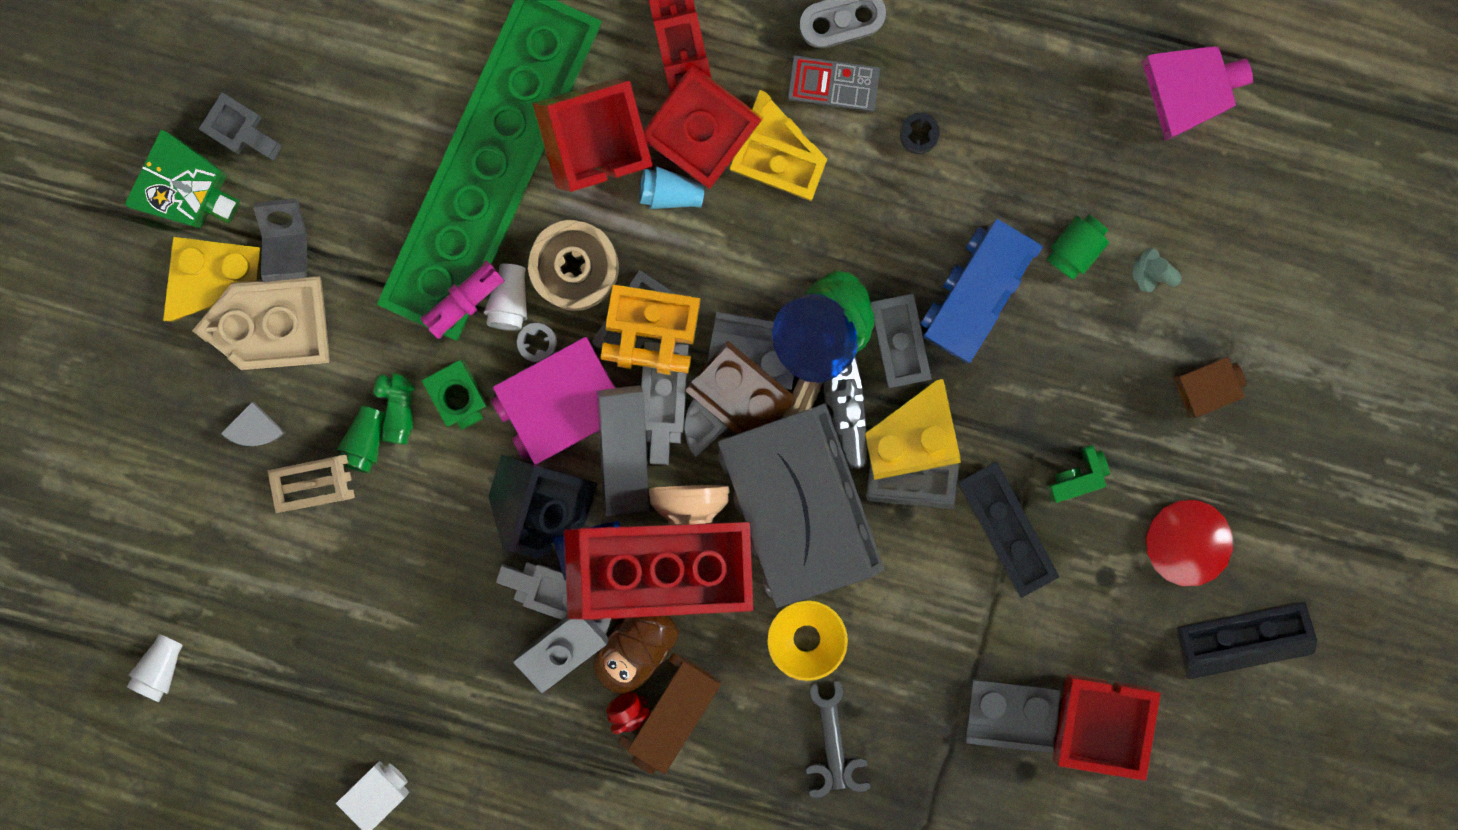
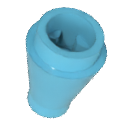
M655 166L654 170L644 169L642 172L639 204L649 205V209L701 208L705 186L699 181Z

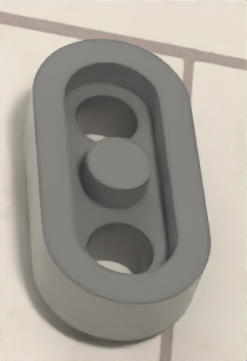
M825 0L807 7L803 12L799 24L800 33L804 41L815 48H827L871 36L882 27L886 17V7L883 0ZM867 8L871 12V19L868 22L858 21L855 17L857 9ZM818 19L826 20L830 29L825 34H818L813 29V23Z

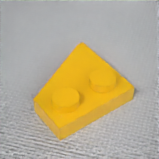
M759 90L752 110L762 116L763 120L735 155L730 171L812 201L827 158L804 136L798 126L771 100V97L766 92Z
M173 237L163 321L174 322L196 312L211 309L232 283L259 281L262 248Z
M943 379L936 380L865 433L874 480L961 463Z

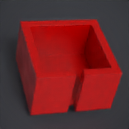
M611 79L533 103L557 189L573 192L608 181L607 176L617 178L653 166L630 80Z
M1066 674L1052 760L1060 767L1146 781L1161 693L1151 687L1115 681L1112 685L1103 679Z

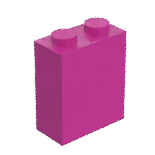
M584 337L494 386L493 389L497 396L492 398L491 401L501 420L505 422L510 419L518 435L514 436L512 440L522 459L525 461L531 458L536 465L598 432L597 391L615 389V386L589 338Z

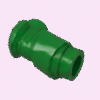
M395 372L392 373L391 377L384 374L376 376L373 394L379 398H387L381 441L407 445L411 431L414 430L411 391H415L416 388L409 379Z

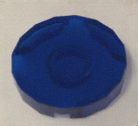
M806 294L788 302L776 315L772 328L774 349L780 362L790 373L804 381L822 383L839 376L853 363L858 348L857 331L853 322H849L843 312L845 310L838 302L824 295Z

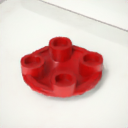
M1198 500L1177 501L1164 507L1152 520L1150 527L1145 533L1147 555L1154 569L1167 581L1181 586H1201L1216 579L1227 567L1233 551L1232 531L1226 518L1212 505Z

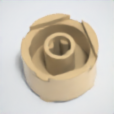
M575 220L560 221L543 230L532 246L528 262L530 280L536 291L549 303L561 309L571 311L586 310L601 303L611 293L613 284L615 285L617 282L619 271L617 253L609 238L597 227ZM569 255H573L577 260L585 259V263L580 267L582 274L577 277L571 272L563 273L562 269L568 265L566 258Z

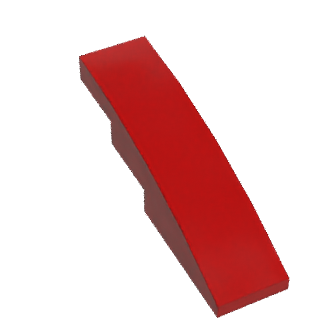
M648 0L670 94L692 64L712 79L694 0Z

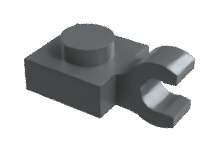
M223 92L199 128V130L237 154H240L245 144L274 161L283 147L256 129L262 119L261 116Z

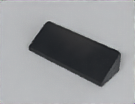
M1306 602L1177 628L1184 668L1188 679L1312 655L1315 653L1317 646V637Z

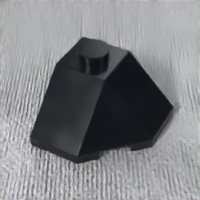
M501 454L488 497L502 549L539 559L553 550L552 543L564 535V530L580 529L585 525L597 483Z

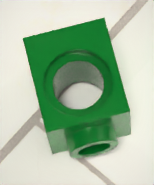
M458 360L422 380L446 427H452L457 424L462 431L484 419L480 411L489 407L465 360ZM454 385L464 386L469 393V402L461 410H454L447 403V392Z

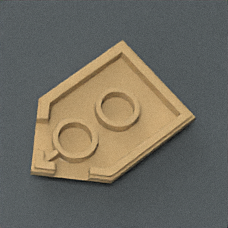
M321 276L263 282L262 280L232 283L192 330L205 342L208 341L227 356V359L240 370L329 363V344Z

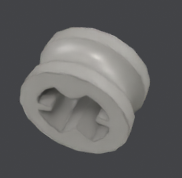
M528 324L518 334L517 348L520 354L529 361L540 362L553 355L556 351V335L545 324ZM541 330L548 336L544 338V341H549V347L546 352L538 350L535 355H532L527 351L530 344H525V339L528 334L536 335Z

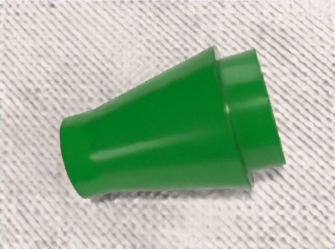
M360 406L357 416L335 450L339 453L338 456L347 455L348 463L343 464V467L369 474L372 465H377L382 423L385 417L383 412L370 407Z

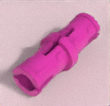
M486 260L480 268L458 287L453 284L448 289L450 294L426 315L420 317L425 326L429 327L432 334L437 339H440L465 314L472 315L476 312L477 308L475 306L500 284H503L505 280Z

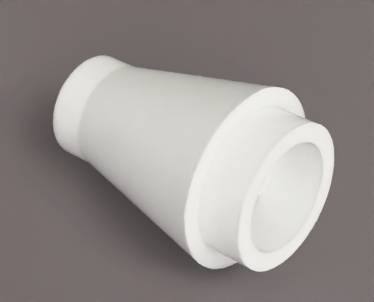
M500 264L499 274L505 282L495 288L489 297L484 310V314L488 315V326L502 330H521L522 321L527 320L525 267L515 264Z
M159 634L153 645L128 674L132 678L127 688L159 702L163 693L168 694L178 654L183 645Z

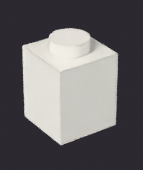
M379 761L336 804L361 830H373L409 794V791L404 786L407 780L392 764H388L385 767Z

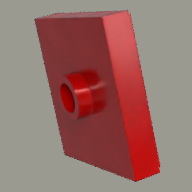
M692 64L643 132L649 145L708 189H711L763 120V117Z

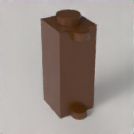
M672 653L668 660L678 668L652 708L649 717L642 724L633 740L622 734L617 741L618 744L628 750L627 752L634 755L631 762L651 775L656 770L664 775L666 774L721 686V680L675 653Z

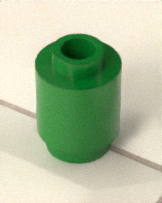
M1090 214L1084 220L1076 215L1050 246L1052 252L1046 260L1074 281L1079 273L1084 275L1109 245L1110 242L1104 237L1109 230Z

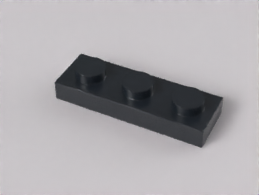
M997 461L957 482L1020 598L1060 577Z

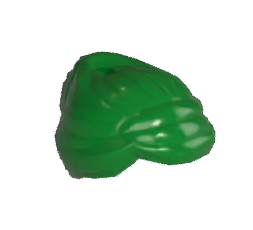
M834 270L814 282L803 296L804 307L819 330L827 347L838 356L855 355L867 345L875 324V315L866 288L853 274Z

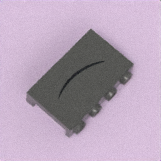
M826 403L718 441L720 465L723 471L730 475L735 489L733 500L740 515L744 516L746 522H750L751 551L756 557H759L764 571L763 586L767 595L774 599L776 608L872 578L885 570Z

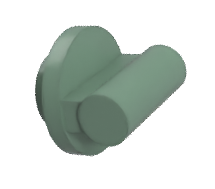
M1145 249L1142 255L1135 259L1133 265V279L1135 282H1138L1139 288L1143 292H1152L1157 282H1164L1170 287H1175L1182 280L1181 273L1166 259L1161 258L1156 249Z

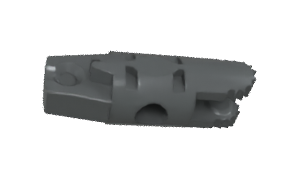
M855 356L825 359L824 404L826 403L848 467L854 469L864 467L863 465L866 464L867 460L866 421L863 388Z

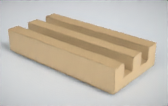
M347 455L267 470L275 512L280 513L355 498L353 489L348 490L347 481H352L350 472L345 473L343 464L348 463ZM331 467L332 476L281 485L280 477ZM332 484L335 486L336 493L286 503L283 494Z

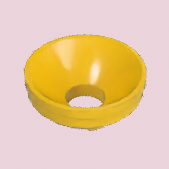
M804 600L787 605L778 612L770 625L767 642L771 658L779 670L794 679L812 681L826 677L837 669L846 654L848 638L842 619L833 609L818 601ZM802 626H812L820 634L818 646L811 651H802L794 644V634Z

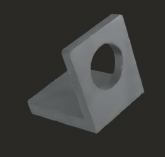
M298 199L254 203V212L262 236L261 277L263 282L305 278L307 276V232ZM282 211L288 213L292 220L284 225H276L271 223L267 216L273 212Z

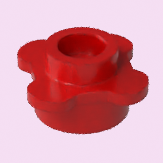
M628 692L616 697L609 703L606 712L608 714V721L613 724L610 728L613 734L634 731L645 722L651 713L648 708H645L647 704L645 697H638L636 693Z

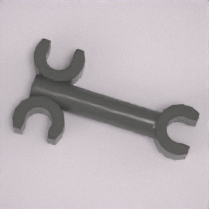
M833 680L835 691L833 696L827 699L820 697L818 694L817 683H811L810 696L813 702L820 707L828 768L820 763H811L806 766L807 774L820 773L825 778L821 787L809 789L810 797L814 798L823 797L830 790L848 787L856 792H864L870 789L869 781L857 782L851 777L852 771L855 768L868 766L866 758L855 757L845 765L837 704L843 696V687L839 680Z

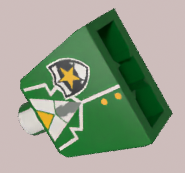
M161 130L124 205L144 213L200 229L208 214L229 224L239 208L240 200L220 190L227 176L224 171L177 137Z

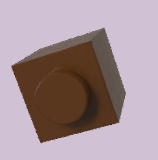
M1229 357L1216 359L1172 377L1189 418L1200 417L1245 398L1242 390L1243 387L1247 386L1245 376L1237 362L1231 364Z

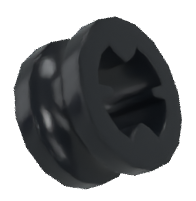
M915 113L908 116L900 130V140L903 147L914 154H925L931 151L936 146L940 136V128L937 121L926 113ZM920 122V127L925 123L930 127L931 130L927 134L928 143L920 145V140H918L915 144L909 139L913 131L911 127L913 123Z

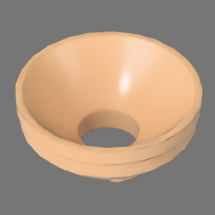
M726 485L649 488L650 504L661 516L668 520V524L711 523L712 518L728 502L729 486Z

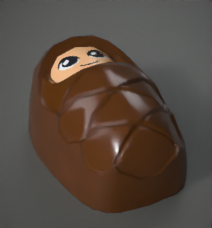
M669 615L621 618L607 632V645L594 654L593 668L595 677L605 688L613 693H628L639 688L657 672L676 645L679 638L677 624Z

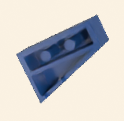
M998 219L990 223L986 230L978 226L965 248L971 252V255L964 267L962 268L956 264L943 284V287L949 290L941 305L935 302L931 304L920 325L927 328L922 335L923 338L964 363H971L999 318V314L1011 293H1014L1021 283L1020 278L1032 258L1038 256L1043 246Z

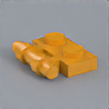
M613 284L605 328L606 331L622 333L620 345L603 343L601 360L618 362L617 367L631 369L632 365L656 368L659 374L670 375L671 371L688 374L691 356L674 354L676 342L694 343L700 298ZM643 336L661 339L660 351L635 348L636 337Z

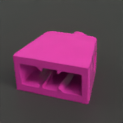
M1218 47L1157 53L1149 55L1141 61L1165 140L1172 139L1236 106L1232 89L1253 83V74L1248 60L1244 58L1224 64Z

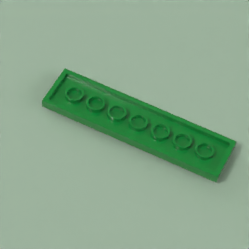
M557 0L514 1L376 305L425 326L420 317L426 315L449 295L448 289L453 284L458 287L480 268L486 260L493 266L545 151L533 103L573 90L603 24L601 20ZM468 313L465 314L443 335L459 341L470 315Z

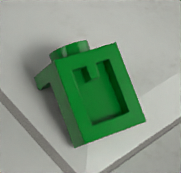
M1091 444L1081 446L1080 451L1087 472L1081 474L1080 467H1075L1054 474L1056 482L1046 485L1051 502L1058 503L1107 487L1104 477L1110 475V471L1103 451L1096 452Z

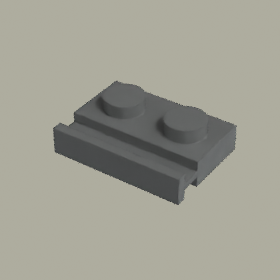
M716 312L708 361L729 341L785 389L791 390L803 327Z
M972 679L965 742L967 744L1053 753L1060 689Z

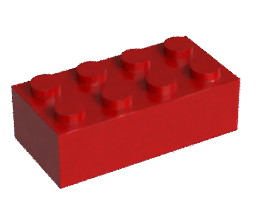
M750 522L564 530L568 619L589 620L753 611Z

